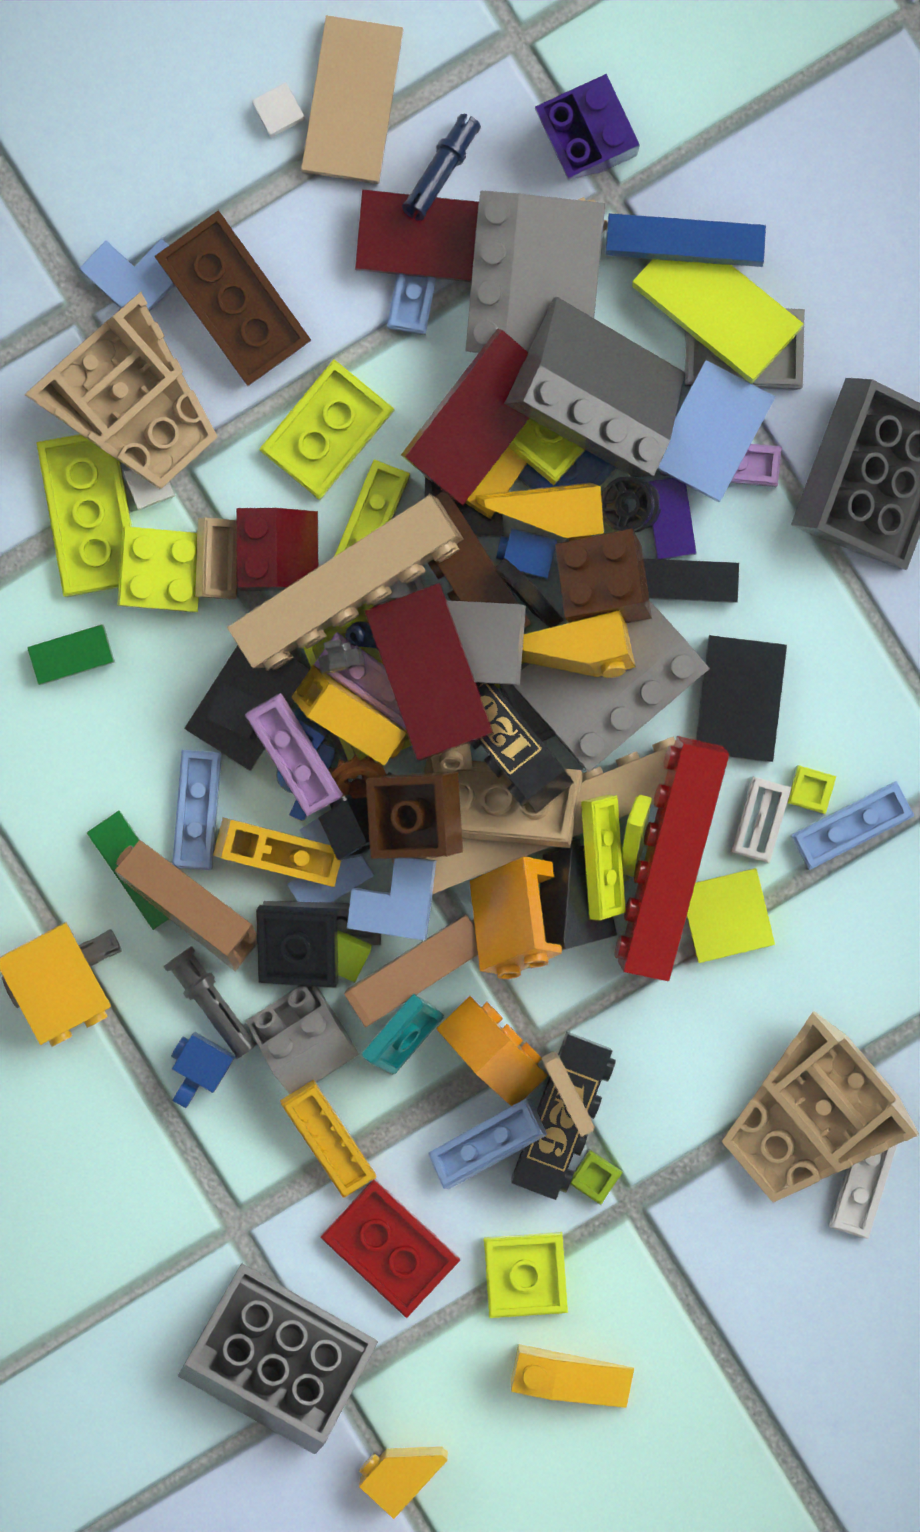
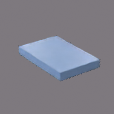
M706 360L675 417L671 440L657 470L720 502L770 409L775 396Z

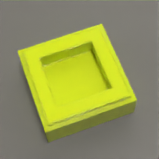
M797 765L787 803L826 814L837 776Z

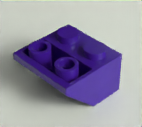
M607 73L535 106V111L568 180L601 173L636 157L640 144Z

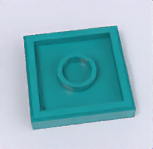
M413 993L361 1055L372 1065L392 1075L396 1074L441 1022L444 1014L435 1006Z

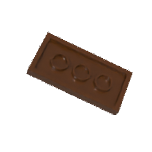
M219 210L154 256L247 387L311 342L308 334Z

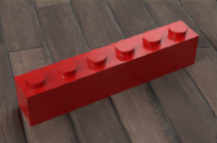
M676 736L674 746L669 745L664 758V769H668L664 784L657 786L654 797V807L658 808L654 822L648 823L644 835V845L648 846L645 859L639 860L636 865L634 882L638 883L635 897H629L626 903L624 920L628 921L625 935L618 936L614 956L618 958V963L625 973L670 981L730 755L723 746Z

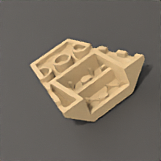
M139 292L24 395L151 484L162 489L218 436L193 390H190L178 360L172 356L163 338L165 336L159 324L153 320L146 306L147 302L142 292Z
M813 1011L721 1142L774 1203L819 1182L821 1179L841 1172L862 1160L882 1153L903 1141H908L918 1136L919 1133L900 1097L851 1039Z

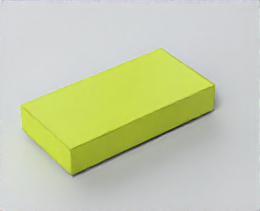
M640 794L638 797L636 796L627 820L622 849L623 874L634 877L636 865L644 849V835L652 803L651 797Z

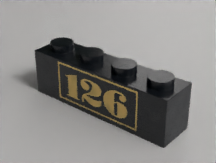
M476 683L494 734L473 741L470 745L475 750L480 746L485 749L489 755L483 760L498 778L505 774L512 782L507 789L521 806L528 802L537 813L574 782L565 768L494 684Z
M566 1031L558 1055L590 1118L594 1119L602 1100L601 1096L596 1095L601 1080L609 1081L616 1060L610 1058L612 1054L611 1048ZM549 1076L537 1108V1113L547 1135L521 1150L511 1176V1183L556 1200L559 1191L566 1193L574 1174L573 1170L568 1169L573 1154L581 1155L588 1134L581 1137L551 1076Z

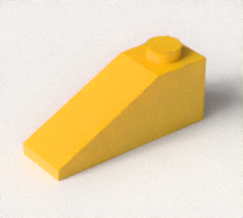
M593 483L476 495V504L568 538L569 541L592 537V535L604 534L601 488Z
M619 610L524 634L522 662L594 677L603 676L605 678L618 677L623 675L626 670L636 668L627 624Z
M224 817L222 818L213 856L331 887H335L341 860H337L331 845Z
M518 1344L510 1382L511 1392L549 1400L627 1408L634 1367Z

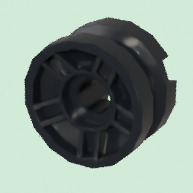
M630 476L618 477L609 482L602 491L603 519L613 529L619 531L633 529L634 532H641L648 527H652L658 520L661 511L659 509V499L661 497L657 489L649 481ZM633 498L635 499L636 507L633 511L629 512L628 504L625 501L626 499Z

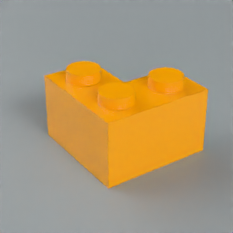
M469 996L436 1029L472 1071L510 1106H513L524 1100L548 1077L538 1065L542 1057L527 1042L519 1046L524 1040L508 1024L503 1028L498 1024L503 1020V1017L488 1002L480 1006Z

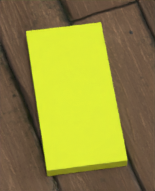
M652 259L632 281V287L750 384L754 383L801 331L804 325L803 322L732 265Z
M81 434L36 442L63 597L119 588L122 531L125 526L132 527L121 462Z

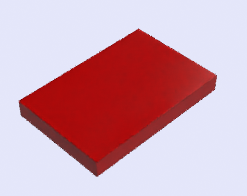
M373 1179L320 1236L327 1245L406 1318L460 1261L459 1256L376 1179Z

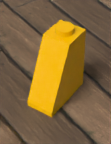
M314 665L291 697L308 718L384 766L389 758L392 759L399 754L404 745V736L407 732L399 724L328 674L322 673Z

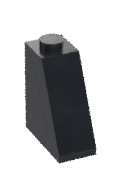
M580 838L571 840L570 848L558 847V851L543 854L542 860L552 862L554 872L553 878L540 883L539 894L546 942L561 945L562 950L617 936L614 917L603 920L589 919L584 845L581 846Z

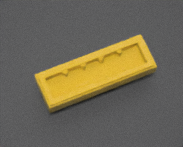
M314 1079L280 1100L282 1107L343 1198L377 1178L375 1171Z

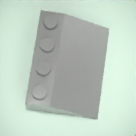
M480 190L465 351L479 353L495 331L502 329L529 352L554 297H559L594 318L605 203Z
M651 602V619L626 623L636 668L628 669L623 675L618 677L605 678L603 676L594 677L529 664L521 670L520 685H513L581 767L588 772L710 669L685 638Z

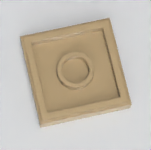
M553 1051L543 1056L544 1065L581 1137L594 1131L593 1128L595 1126L558 1053Z

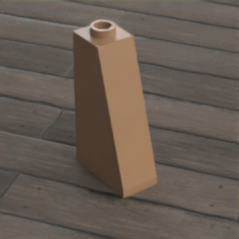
M139 840L134 847L128 846L119 856L116 862L118 867L115 872L120 880L236 972L257 945V934L250 922L143 841Z
M467 914L463 915L349 987L344 995L365 1028L406 1002L413 993L417 995L477 956L474 919L470 920Z

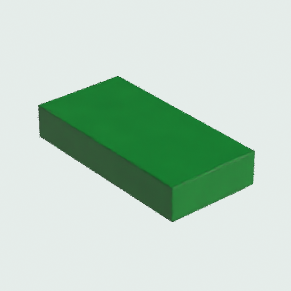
M103 624L27 647L38 685L47 684L115 663Z

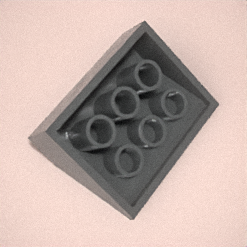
M554 297L504 404L632 477L654 476L671 440L685 372L559 297Z
M845 378L791 525L820 539L902 570H907L920 537V403L873 379Z
M241 1263L178 1377L309 1452L316 1454L327 1441L378 1341Z

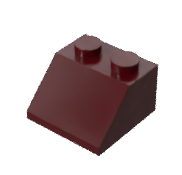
M236 508L237 588L240 591H283L319 567L318 511L287 508Z

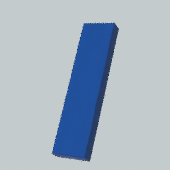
M609 213L605 255L763 267L766 225Z

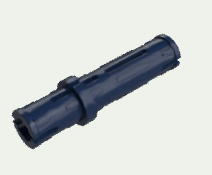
M460 114L447 137L442 138L436 145L437 153L407 200L402 204L403 211L409 217L413 218L415 212L418 211L415 220H424L427 211L456 165H461L466 159L465 151L481 129L480 123L474 117L470 116L465 124L468 115Z

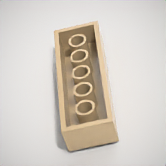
M428 495L227 628L252 668L276 670L294 658L290 653L298 647L300 649L304 647L308 649L327 637L324 630L331 625L342 627L360 615L357 609L365 603L374 606L393 594L390 587L400 581L401 583L405 582L408 584L426 572L423 566L434 559L435 561L442 562L460 550L457 543L464 540L439 499Z

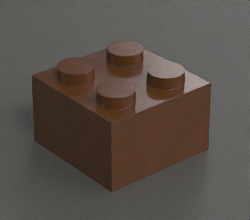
M633 529L555 544L564 615L568 623L618 610L626 623L652 618L642 545Z
M458 772L382 775L366 778L371 859L444 857L463 852Z

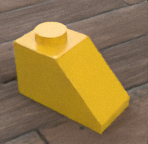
M443 1446L389 1448L380 1456L374 1453L359 1469V1472L362 1474L359 1488L395 1519L448 1461V1451Z

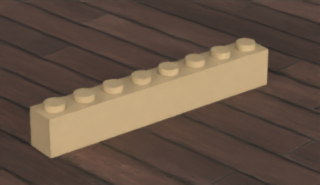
M674 736L653 744L654 753L642 758L639 757L636 751L616 759L618 767L603 773L601 766L590 772L582 773L583 779L572 837L583 833L581 801L603 795H617L619 818L630 814L635 798L639 794L651 797V805H653L657 786L665 782L668 769H664V758L668 746H674L675 744ZM462 838L463 852L444 857L418 858L437 860L433 894L550 846Z

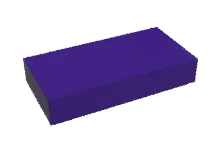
M673 478L649 481L657 489L661 497L659 499V509L661 511L658 520L652 525L656 558L670 559L696 555L687 486Z

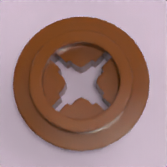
M355 754L352 760L346 762L339 759L338 767L328 769L341 790L342 797L351 795L353 799L367 797L366 778L387 775L381 763L375 762L370 756L360 760ZM361 775L362 779H356V777Z

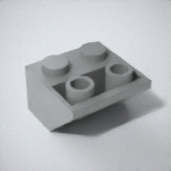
M299 986L246 1020L272 1073L289 1094L313 1079L315 1082H318L359 1055L345 1028L317 986Z

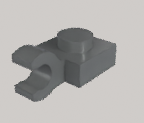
M341 639L324 642L328 655L318 657L321 672L326 674L365 665L362 649H351L350 643H342Z

